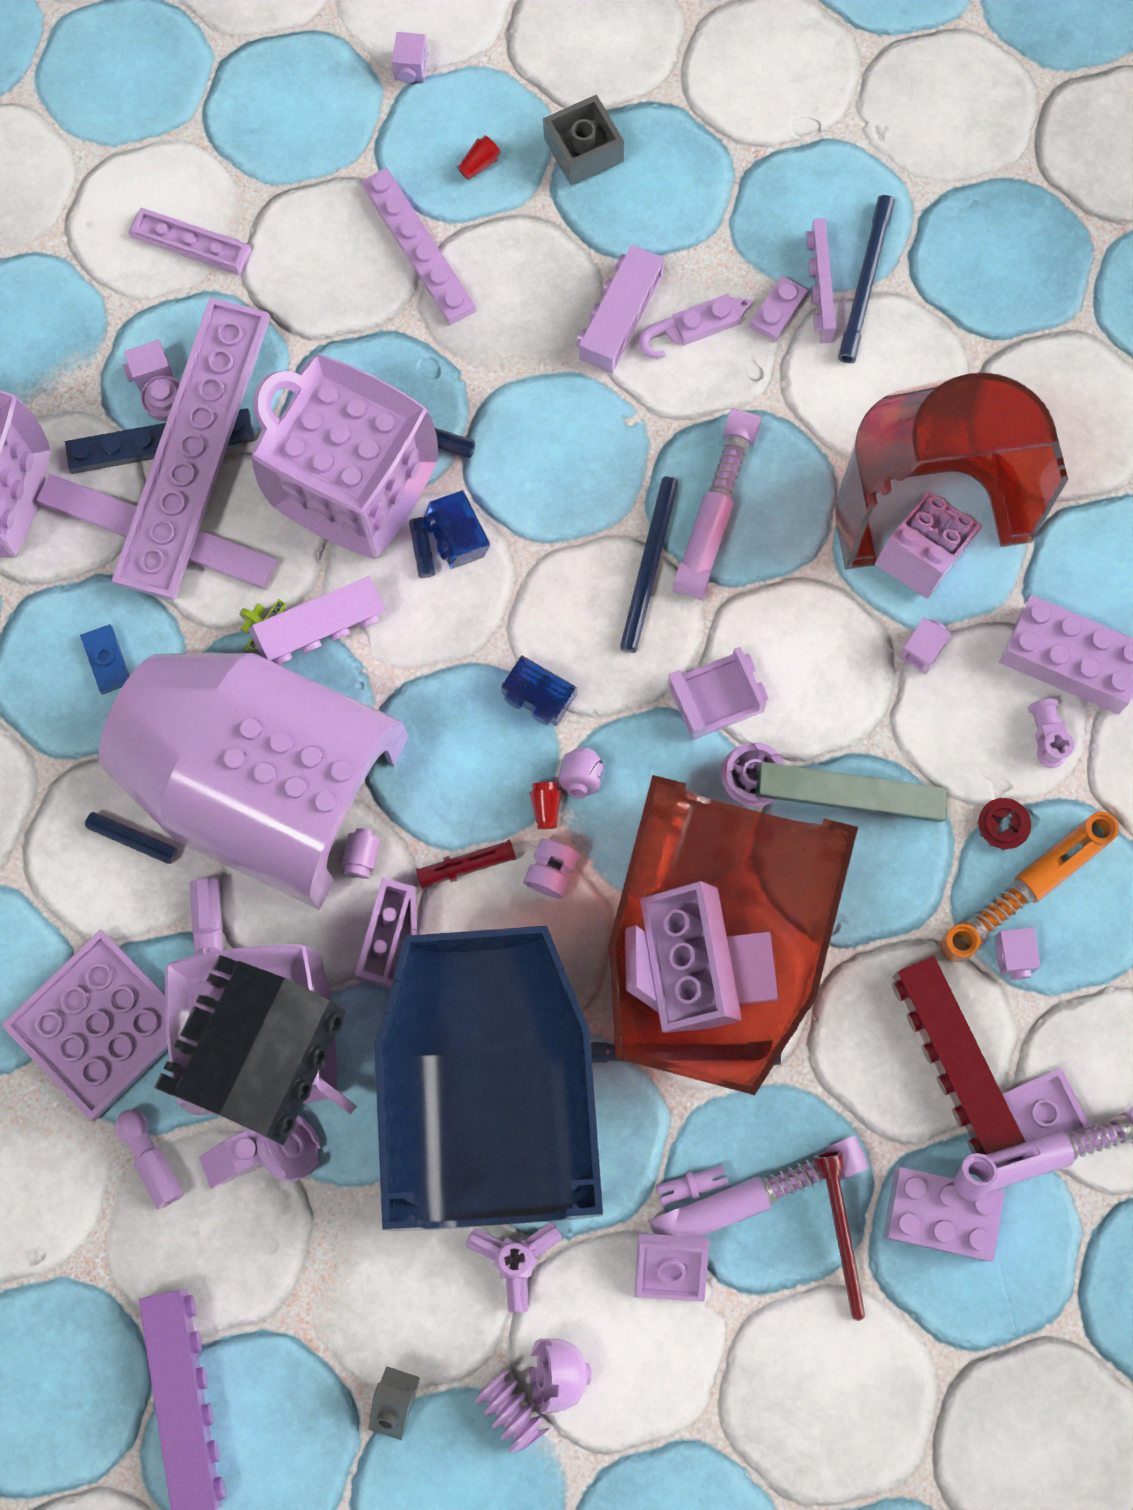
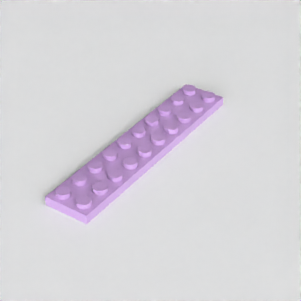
M212 297L209 298L112 578L114 585L175 601L270 321L268 312Z

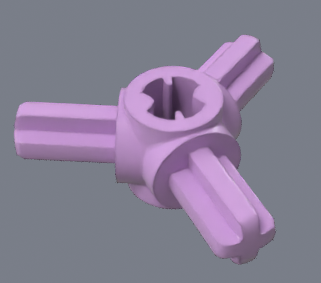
M552 1222L546 1224L525 1240L521 1236L514 1241L506 1237L504 1242L474 1228L466 1241V1246L494 1261L493 1267L500 1270V1278H506L509 1313H524L529 1309L527 1277L532 1276L531 1268L538 1263L536 1257L561 1241L562 1236ZM513 1249H519L518 1254H524L525 1262L519 1263L518 1270L510 1269L512 1264L507 1265L505 1261L506 1257L511 1256Z

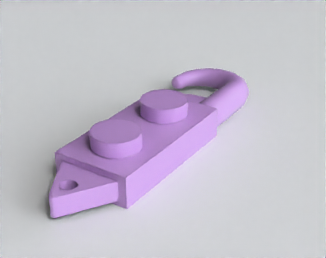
M725 294L672 314V317L649 325L642 331L638 342L640 350L646 356L658 359L666 354L664 351H653L649 347V340L655 336L666 333L673 343L685 346L740 325V319L752 305V300L733 298L729 294Z

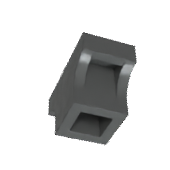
M386 1366L380 1383L378 1382L373 1395L369 1430L402 1441L417 1395L420 1377Z

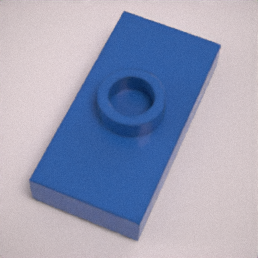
M111 624L81 634L80 637L99 692L103 695L122 688L130 675Z

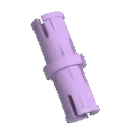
M722 1164L695 1174L692 1171L686 1172L685 1177L656 1184L659 1194L673 1191L670 1194L659 1197L662 1207L688 1197H692V1199L700 1198L699 1194L729 1186L725 1176L712 1180L713 1177L725 1174Z

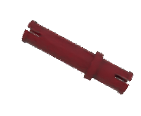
M509 839L506 842L451 859L450 856L443 857L444 861L416 868L415 870L421 889L447 880H450L452 883L457 881V877L511 860L514 861L516 856Z

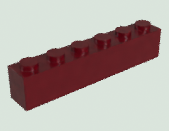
M935 956L897 971L893 976L895 981L892 983L893 991L900 1002L905 1001L910 1012L907 1014L908 1022L915 1033L919 1031L925 1043L922 1045L923 1053L930 1064H935L940 1074L937 1076L938 1084L944 1095H950L955 1105L952 1108L953 1115L961 1128L965 1126L971 1138L967 1141L971 1153L987 1155L1026 1142Z

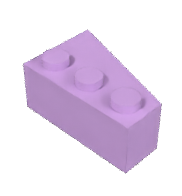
M382 878L353 980L389 990L392 989L393 977L404 938L408 935H417L414 886Z

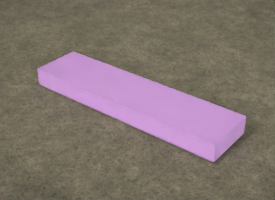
M140 207L128 231L131 238L237 275L241 274L252 251L249 244Z

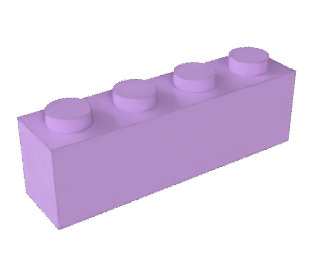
M634 245L630 246L626 255H620L616 264L615 271L617 273L614 279L609 278L603 289L602 296L604 298L601 304L596 303L590 314L589 320L591 323L588 329H582L578 336L576 346L579 347L580 360L610 373L614 372L664 274L665 258Z
M367 576L258 622L248 628V631L259 655L280 665L293 659L290 653L302 648L304 654L321 647L320 640L331 636L333 641L351 634L349 628L360 623L363 629L379 622L378 615L386 610L371 577Z

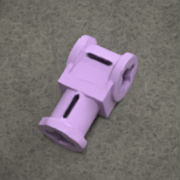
M1053 698L1040 700L1028 706L1029 713L1034 715L1038 729L1035 734L1038 745L1037 758L1043 766L1048 768L1061 766L1074 750V741L1067 733L1065 722L1059 721L1056 710L1058 702L1057 699Z

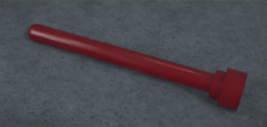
M841 1151L823 1152L814 1156L817 1172H821L822 1178L826 1179L851 1316L854 1320L861 1321L865 1317V1310L839 1177L842 1175V1168L845 1167Z

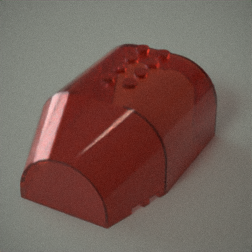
M969 373L909 387L888 394L877 401L867 411L859 425L836 499L835 521L845 570L875 566L876 556L869 518L873 508L878 504L876 495L879 492L881 495H888L892 491L891 480L903 481L907 477L942 472H960L971 476L984 487L989 496L1000 547L1031 543L1069 480L1057 428L1051 413L1043 401L1022 383L993 373Z
M652 775L608 944L616 1058L756 1095L785 1046L816 1000L858 827L825 818L819 824L806 823L746 809L694 794L687 790L686 783ZM702 881L718 888L727 937L771 932L779 1001L739 1005L742 1021L711 1029L665 1033L662 1032L659 1013L626 990L625 931L626 928L636 925L645 932L641 898Z

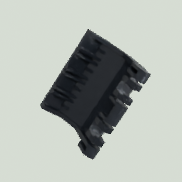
M219 955L212 970L228 977L229 980L212 973L209 974L206 981L210 985L224 990L218 1001L207 995L199 994L196 1002L213 1010V1012L193 1006L180 1033V1036L197 1043V1045L194 1046L178 1039L174 1045L179 1052L191 1055V1058L186 1068L175 1062L167 1061L163 1069L181 1078L178 1080L160 1073L154 1088L233 1121L284 1146L288 1136L294 1130L296 1118L304 1101L308 1099L316 1075L327 1059V1052L331 1043L342 1027L346 1010L330 999L285 977Z

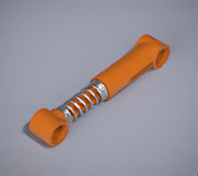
M1096 812L1090 815L1015 876V882L1012 883V886L1008 887V892L1003 891L1001 897H995L994 903L989 902L987 909L981 908L980 914L976 913L967 922L962 921L960 924L953 926L941 940V951L944 956L953 962H963L969 959L983 945V941L989 938L991 931L996 932L995 928L998 925L1003 926L1002 922L1004 920L1010 921L1009 916L1012 914L1016 915V911L1023 909L1025 903L1039 902L1108 846L1118 835L1119 827L1116 819L1106 812ZM1097 825L1101 827L1104 831V838L1096 837L1091 830V826ZM1080 842L1083 848L1064 863L1061 857ZM953 936H961L967 941L968 947L966 951L955 948L952 940Z

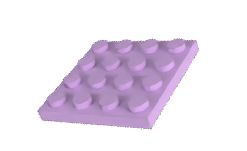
M101 929L1 1024L8 1034L93 1122L168 1050L165 994Z

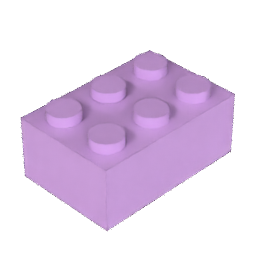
M899 1167L894 1169L882 1239L984 1262H992L995 1256L1005 1190L998 1189L987 1193L985 1198L979 1201H969L957 1193L954 1187V1179Z

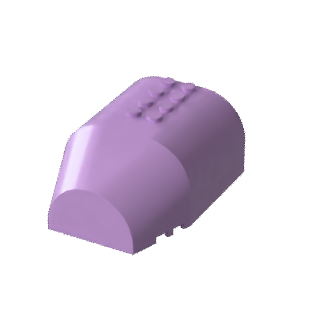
M255 653L153 654L146 658L132 672L110 709L100 739L99 763L102 769L174 841L320 910L334 883V879L327 870L328 855L349 808L377 758L384 752L388 764L394 766L408 740V735L402 721Z

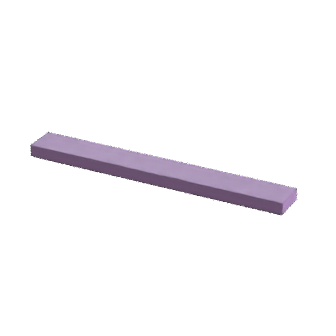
M52 474L48 475L36 499L37 503L41 506L123 537H127L137 506ZM201 530L198 531L189 558L191 563L266 590L278 564L275 558Z

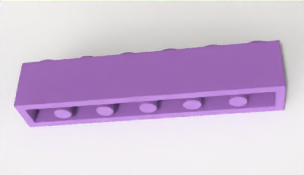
M179 1289L139 1298L171 1510H217L222 1507V1500L226 1498L224 1480L222 1477H218L216 1462L220 1461V1452L217 1440H212L210 1425L214 1424L212 1406L210 1403H206L204 1389L208 1388V1378L205 1367H200L198 1353L202 1352V1341L199 1331H194L192 1317L196 1316L195 1299L193 1295H188V1289Z

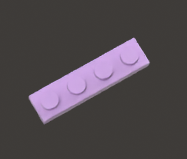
M826 218L813 219L811 231L806 232V249L812 250V258H809L808 272L809 277H814L815 286H811L812 305L817 304V313H814L813 327L814 332H819L821 344L833 343L836 322Z

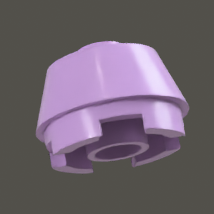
M746 743L737 746L726 756L721 769L722 783L727 793L738 803L750 807H761L776 800L756 797L758 764L760 762L784 765L781 757L770 746L762 743Z

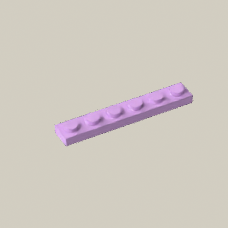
M388 168L362 180V188L448 324L452 325L475 313V304Z

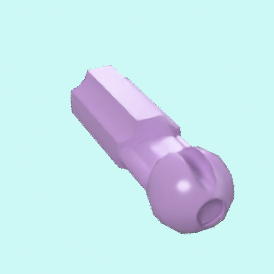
M211 878L191 881L190 900L194 956L223 951L219 879Z
M137 1110L122 1112L115 1121L116 1136L122 1142L128 1144L135 1158L134 1166L157 1210L165 1208L182 1198L184 1192L162 1150L156 1148L148 1134L149 1126L146 1116Z

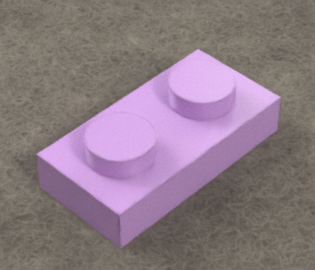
M782 275L751 320L749 328L776 342L806 298L808 289Z

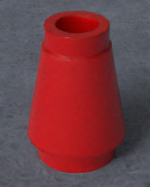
M484 135L481 139H476L457 166V169L467 180H470L496 163L501 151L488 136Z
M558 782L532 783V791L529 794L538 830L557 829L562 791L558 790Z

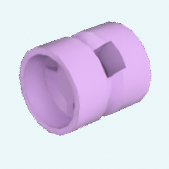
M540 839L534 854L537 862L529 866L523 883L537 892L562 899L570 882L567 874L574 872L580 854L559 842ZM547 863L558 866V868L555 869L550 866H547Z

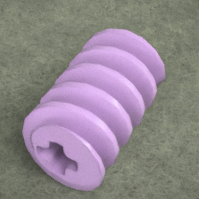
M507 1368L480 1389L475 1403L477 1405L485 1402L489 1403L483 1414L485 1417L497 1415L492 1427L496 1429L505 1426L506 1429L500 1439L505 1441L513 1438L514 1442L509 1448V1452L514 1453L524 1450L550 1428L538 1430L537 1428L543 1418L541 1416L529 1418L534 1405H520L526 1394L525 1392L512 1393L518 1382L516 1380L504 1382V1378L509 1372Z

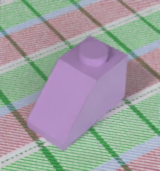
M248 1129L222 1141L199 1157L211 1189L264 1166L257 1150L256 1140L258 1133Z

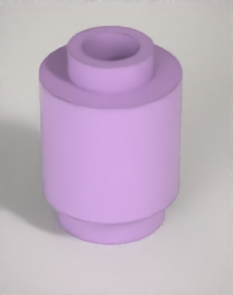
M356 828L355 833H348L342 865L344 866L343 874L360 879H369L370 872H373L375 869L380 839L375 837L374 831Z

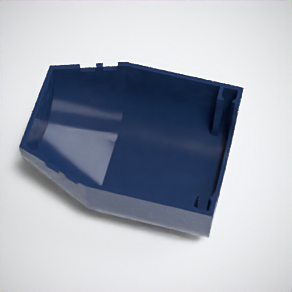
M534 926L405 936L394 973V982L389 1000L385 1005V1014L380 1032L377 1034L374 1044L382 1230H440L564 1221L603 1216L590 1029L564 970L548 927Z

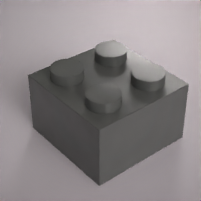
M597 94L543 118L544 140L570 186L624 162V140Z

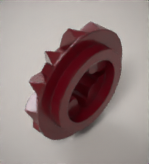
M997 798L988 802L982 808L977 821L980 836L988 842L989 846L1000 848L1002 851L1019 847L1026 841L1031 832V818L1028 811L1022 804L1010 798ZM1011 814L1008 825L1012 828V831L1006 829L997 834L999 824L995 821L996 818L1002 820Z

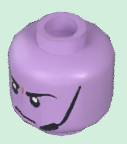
M582 747L573 749V751L565 754L562 759L558 777L560 786L567 791L568 795L579 799L596 793L601 785L604 769L603 761L591 749Z

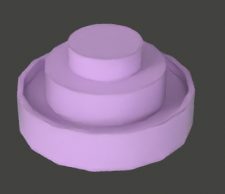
M162 375L154 377L145 384L140 398L144 410L151 418L157 421H167L180 381L172 376Z

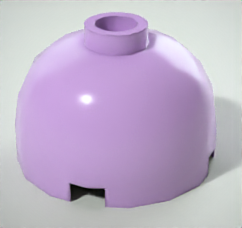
M556 1338L538 1339L535 1341L531 1351V1356H537V1368L530 1367L529 1371L533 1402L535 1406H542V1409L539 1411L541 1414L566 1411L578 1404L585 1392L586 1385L590 1384V1365L585 1363L581 1352L572 1343Z

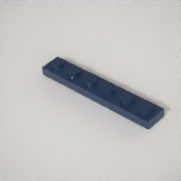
M248 408L239 410L227 446L255 441L251 414ZM166 423L65 441L68 469L71 474L152 460L155 457Z

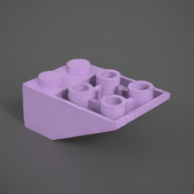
M928 491L890 536L874 565L928 599L981 525L972 520L968 515L947 504L942 498Z

